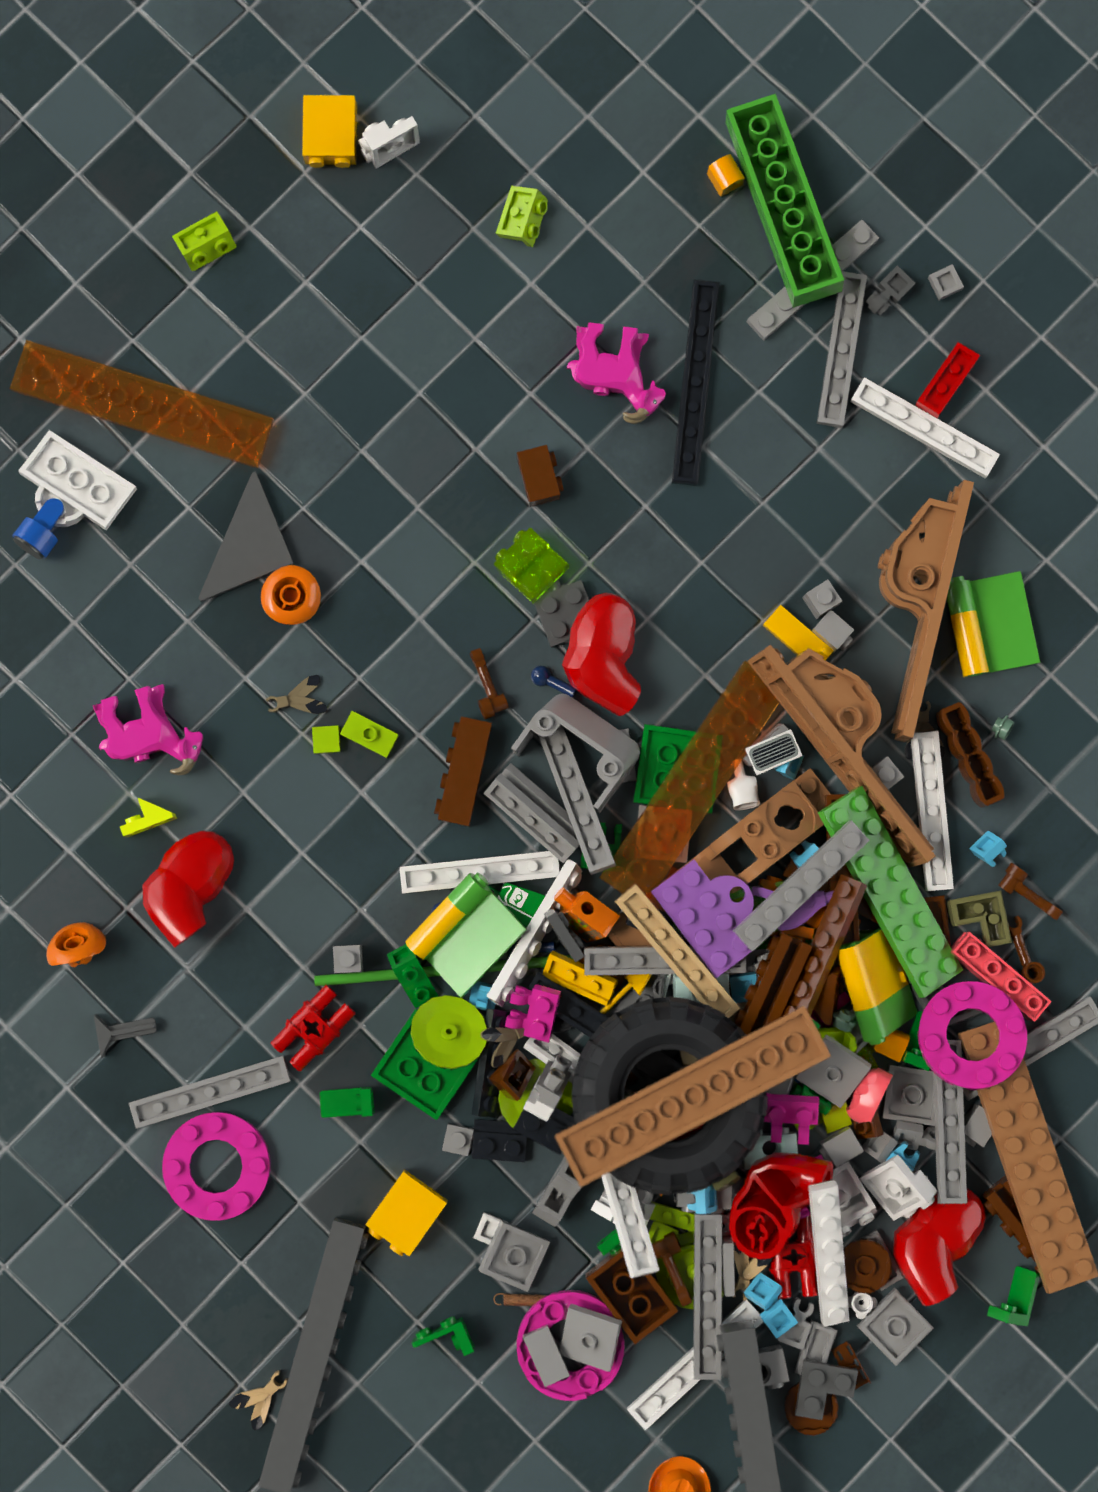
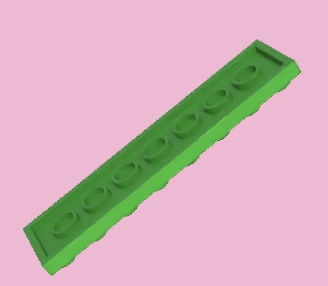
M863 786L856 787L819 811L818 815L831 837L851 820L870 840L845 864L854 880L868 885L863 897L918 997L925 998L962 972L963 969L959 961L951 953L952 949Z

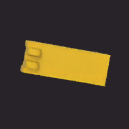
M782 605L762 625L796 655L809 648L822 655L823 659L826 660L834 651Z
M555 951L549 954L542 975L556 984L605 1006L610 1002L618 983L617 979L608 975H585L584 964L578 961L575 962L573 959Z

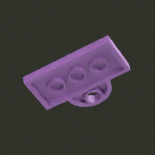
M693 859L651 891L715 978L752 952L733 932L752 913L754 906L752 892L741 879L722 875L709 880ZM739 886L744 890V898L740 902H733L730 899V891L732 888Z

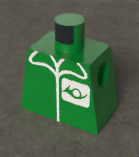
M506 882L501 891L488 886L525 928L528 927L545 898L542 894Z

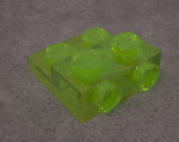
M530 527L527 531L521 530L515 535L513 539L514 544L508 550L503 548L496 554L494 566L504 578L534 604L570 566Z

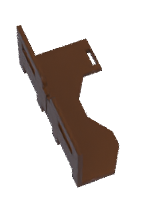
M848 1341L831 1350L840 1366L858 1370L855 1390L868 1382L871 1384ZM847 1345L851 1349L853 1355H850L848 1349L846 1348ZM837 1351L841 1353L843 1360H840L836 1353ZM856 1358L859 1366H856L853 1359ZM860 1369H862L864 1375L866 1376V1379H864L859 1371Z

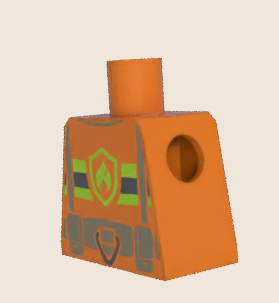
M562 887L554 896V900L562 906L560 912L570 924L568 927L586 943L605 938L620 917L586 891L572 894L565 887Z

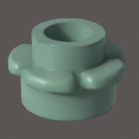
M1008 715L1003 719L998 717L992 728L996 739L999 737L1006 740L1014 726V721L1008 719Z
M840 1009L839 1013H833L832 1025L842 1031L852 1032L854 1026L858 1024L855 1014L849 1010Z

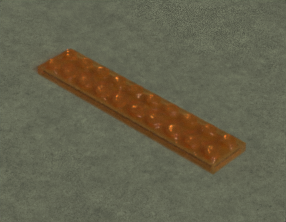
M28 340L25 342L10 386V390L257 469L259 468L274 423L272 417Z
M746 660L742 662L614 854L613 859L616 866L604 870L599 878L621 894H624L636 884L650 900L653 895L651 891L660 885L746 755L745 748L752 746L779 705V701Z

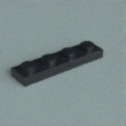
M487 1008L486 1027L508 1028L505 1027V1023L511 1011ZM486 1041V1045L480 1054L471 1115L499 1117V1089L488 1078L499 1068H494L491 1061L500 1042Z

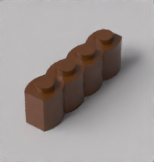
M957 702L936 713L937 724L940 730L947 736L950 752L959 760V771L964 780L970 784L969 789L973 801L982 808L1004 799L1003 786L1000 780L993 775L992 762L988 755L982 751L980 736L970 726L971 721L967 709L963 704Z

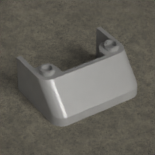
M558 694L534 715L511 749L519 757L535 734L541 737H549L562 725L604 754L597 764V773L609 785L594 804L595 811L600 814L638 761L640 748L634 740L567 694Z

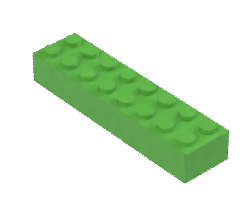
M776 94L727 109L726 126L792 307L794 308L842 292L844 278Z

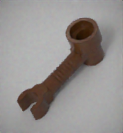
M481 648L470 651V656L487 697L478 700L481 714L486 720L494 717L495 713L509 707L504 694H497Z
M1010 863L1005 870L1006 875L998 886L1009 894L1016 891L1050 917L1058 920L1063 911L1025 886L1023 882L1029 874L1015 864Z
M1015 916L1016 927L1011 928L1009 926V930L1022 965L1020 975L1029 983L1036 984L1044 979L1045 969L1040 963L1031 961L1022 936V920L1019 916ZM1028 970L1032 972V978L1028 975Z
M673 1231L664 1235L663 1239L652 1243L656 1259L662 1258L683 1307L692 1303V1298L673 1258V1255L682 1252L680 1243Z

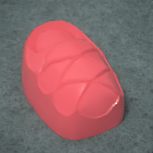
M873 1068L868 1071L853 1091L851 1104L846 1107L847 1114L853 1121L858 1123L871 1122L893 1074L880 1068Z

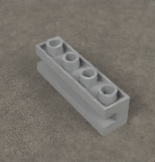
M510 763L484 792L490 800L562 863L578 848L579 842L568 813L513 764Z

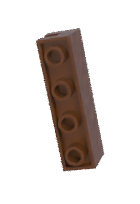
M462 716L460 722H454L451 737H455L456 740L454 748L449 747L446 763H450L448 774L443 773L440 788L444 789L443 798H437L434 814L438 815V821L470 827L492 723Z
M781 931L778 932L777 936L773 935L767 946L770 952L766 960L762 959L756 970V974L759 975L755 985L750 984L745 994V999H747L744 1009L738 1010L734 1018V1023L746 1035L780 1019L812 949L811 945Z
M1005 1175L981 1194L986 1201L983 1205L993 1217L997 1214L1003 1223L1000 1224V1227L1008 1237L1011 1238L1014 1235L1020 1244L1017 1248L1026 1259L1031 1257L1035 1262ZM1036 1265L1034 1269L1036 1272L1039 1273L1038 1267Z

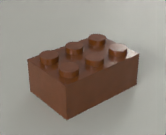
M622 1248L613 1255L607 1256L585 1273L587 1281L613 1316L622 1321L621 1327L634 1344L638 1343L678 1312L676 1305L653 1274L631 1279Z

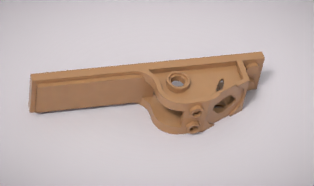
M963 480L958 486H955L953 492L950 491L947 502L929 498L911 519L912 524L908 529L901 533L889 549H885L884 554H881L878 569H881L879 587L882 596L889 604L911 612L918 620L891 732L895 734L894 740L906 742L914 736L974 482ZM925 533V537L920 539L919 534ZM913 577L918 578L921 585L916 584Z
M771 645L751 657L747 662L850 792L856 787L863 786L908 868L928 863L936 856L932 852L934 850L932 845L862 757L863 744L878 729L882 716L880 704L873 695L871 686L845 668L842 670L825 661L822 655L809 648L786 664L782 653Z
M810 768L730 828L693 859L709 880L718 876L729 875L737 877L748 884L824 825L818 812L825 808L824 796L831 794ZM791 806L803 812V819L800 821L797 829L789 830L775 824L774 817L777 815L780 807ZM741 837L758 860L736 876L720 853ZM741 887L732 888L729 895L736 893ZM651 891L646 894L655 907L665 911ZM624 912L619 915V919L607 935L616 947L652 946L638 929L625 923L628 917Z

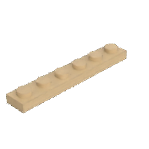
M636 884L615 900L616 904L700 1003L713 1007L724 1013L728 1018L740 1009L738 1004Z

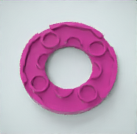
M967 981L942 989L929 1001L920 1019L918 1043L926 1064L940 1079L950 1085L961 1088L981 1090L1003 1082L1019 1067L1027 1047V1028L1020 1009L1007 994L986 983ZM966 1009L980 1010L988 1014L995 1021L999 1031V1042L991 1056L980 1061H968L959 1057L950 1048L947 1040V1026L950 1019L956 1013Z
M227 1112L201 1114L185 1122L170 1138L163 1156V1179L171 1198L181 1209L190 1215L211 1221L230 1219L248 1210L263 1193L270 1175L268 1147L260 1132L250 1122ZM221 1140L228 1142L237 1149L241 1156L242 1172L240 1178L227 1191L218 1193L206 1191L196 1184L191 1175L190 1162L192 1155L198 1146L206 1141Z
M577 1290L558 1291L536 1302L525 1314L520 1324L516 1341L518 1361L527 1380L541 1393L564 1401L586 1399L588 1396L600 1390L602 1391L615 1378L624 1356V1337L620 1328L613 1367L610 1372L585 1365L581 1369L568 1371L569 1377L547 1387L544 1386L525 1344L523 1335L546 1324L550 1329L555 1323L566 1319L568 1308L571 1304L615 1318L601 1299L592 1294Z

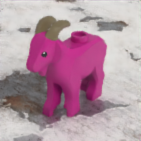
M588 323V328L577 326L576 345L579 350V360H573L567 365V369L572 371L574 381L585 389L594 390L593 393L599 396H608L609 392L623 393L637 411L636 413L623 412V419L631 424H637L645 420L656 410L666 396L665 390L657 388L654 381L651 382L650 389L644 390L639 359L641 349L647 343L649 334H638L637 328L623 327L621 349L617 356L609 353L599 354L596 348V339L602 334L604 324Z
M164 684L153 688L146 686L135 690L141 708V719L132 720L125 724L116 717L117 696L103 699L100 704L93 705L100 725L105 728L108 734V738L100 743L99 749L100 751L105 750L112 759L124 761L134 759V762L138 763L149 760V754L164 751L183 763L179 768L171 769L170 773L185 775L194 767L200 754L203 734L201 732H191L187 727H184L185 738H179L164 711Z

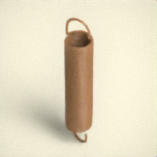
M498 1293L494 1296L493 1300L496 1305H501L495 1302V1297L497 1295H504V1306H533L547 1295Z

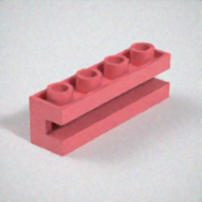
M963 932L951 946V953L961 965L981 982L992 985L1007 994L1018 1006L1027 1021L1035 1022L1052 1002L971 932Z

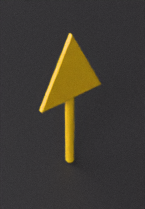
M652 974L626 975L625 978L629 983L600 1012L605 1014L632 987L640 996Z

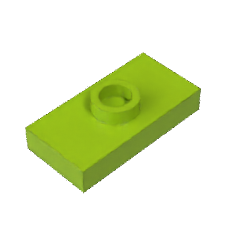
M351 711L340 732V735L385 758H388L399 734L354 711Z

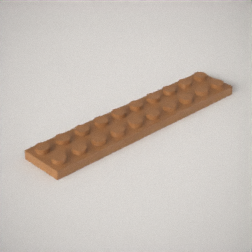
M803 1006L560 1132L555 1137L580 1187L816 1065L831 1057L807 1009Z
M995 1021L957 1033L968 1061H980L988 1058L995 1052L999 1042V1031ZM1023 1057L1019 1067L1006 1080L996 1086L977 1090L1045 1291L1051 1294L1098 1277V1271Z

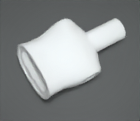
M741 759L734 760L732 765L735 778L727 782L728 791L733 801V809L745 810L759 806L760 801L756 777L745 775L743 761Z

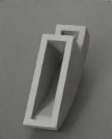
M565 1156L532 1212L554 1227L561 1221L572 1198L582 1188Z

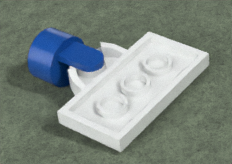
M49 430L19 469L20 475L39 486L35 493L38 513L33 519L26 517L12 535L13 541L33 557L40 560L45 559L58 542L57 537L50 532L55 526L69 527L86 517L107 530L137 490L136 486Z

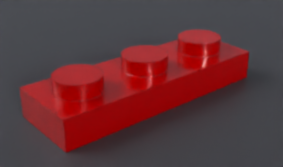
M958 342L917 400L916 406L938 419L978 361L980 355Z

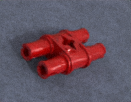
M325 985L310 1001H304L303 1006L290 1019L286 1020V1026L270 1042L278 1052L282 1053L297 1037H302L305 1040V1045L289 1061L299 1072L316 1055L324 1054L323 1051L336 1037H340V1030L356 1014L349 1005L344 1003L329 1020L322 1017L321 1012L337 996L328 985ZM307 1022H317L319 1024L317 1026L319 1034H309L308 1030L310 1027L307 1025Z
M811 1213L809 1216L800 1219L796 1229L797 1238L790 1241L788 1239L781 1252L775 1255L770 1262L771 1267L769 1271L771 1274H774V1281L780 1284L783 1290L779 1294L778 1299L792 1297L790 1273L792 1271L800 1272L802 1295L804 1297L818 1295ZM792 1249H795L797 1254H801L796 1257L795 1262L786 1257L791 1254Z

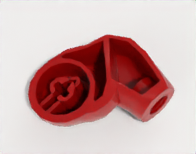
M606 592L595 595L586 602L578 613L571 627L569 647L562 666L571 686L578 692L615 715L623 716L633 708L641 693L640 683L629 673L625 666V662L632 654L634 648L636 619L628 601L617 594Z
M202 830L175 842L164 854L160 866L142 885L143 906L151 920L174 948L206 925L203 905L217 897L233 870L234 855L230 844L224 837L213 831Z
M775 1152L756 1160L749 1170L744 1186L734 1197L730 1212L729 1229L732 1241L737 1248L747 1256L756 1259H770L779 1254L788 1239L794 1235L800 1223L801 1208L810 1205L808 1186L832 1181V1161L782 1152Z
M967 1188V1203L939 1204L936 1192L933 1196L935 1201L925 1209L919 1207L909 1219L894 1231L893 1255L901 1273L923 1306L937 1304L955 1293L958 1285L953 1271V1262L963 1258L968 1253L983 1230L986 1219L985 1208L980 1198L969 1188Z

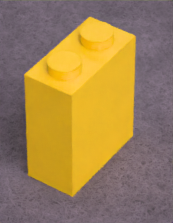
M303 95V159L305 164H309V166L314 168H321L324 165L347 168L350 165H356L357 103L355 95Z
M404 1169L367 1221L368 1232L378 1240L384 1238L390 1242L391 1245L389 1247L398 1255L403 1256L405 1253L407 1256H410L448 1200Z

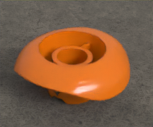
M287 565L275 570L268 576L261 590V604L266 614L276 622L286 625H296L308 621L317 612L321 601V591L315 577L305 568L296 565Z
M78 922L67 925L60 929L51 939L47 947V961L51 966L68 964L71 967H76L81 964L86 965L91 961L93 955L104 950L106 938L92 924Z
M683 1456L673 1457L664 1461L654 1471L649 1482V1492H711L708 1476L702 1466L696 1461Z

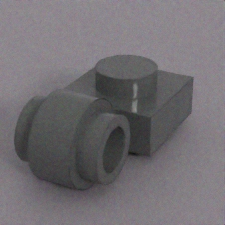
M896 266L879 283L878 287L882 292L879 293L876 290L866 300V303L869 305L868 308L874 314L878 313L881 316L891 306L888 302L889 299L897 303L916 283L900 267Z

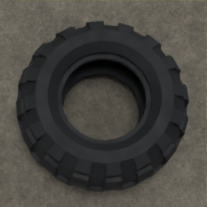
M665 997L648 999L620 1010L600 1025L588 1040L579 1057L572 1086L573 1114L576 1124L624 1100V1087L627 1077L636 1063L644 1056L658 1050L677 1049L685 1051L701 1060L747 1035L739 1026L726 1017L724 1013L709 1005L686 998ZM767 1091L706 1121L693 1135L678 1141H668L609 1173L630 1187L653 1194L693 1193L706 1189L710 1185L728 1177L753 1150L761 1135V1128L767 1113Z

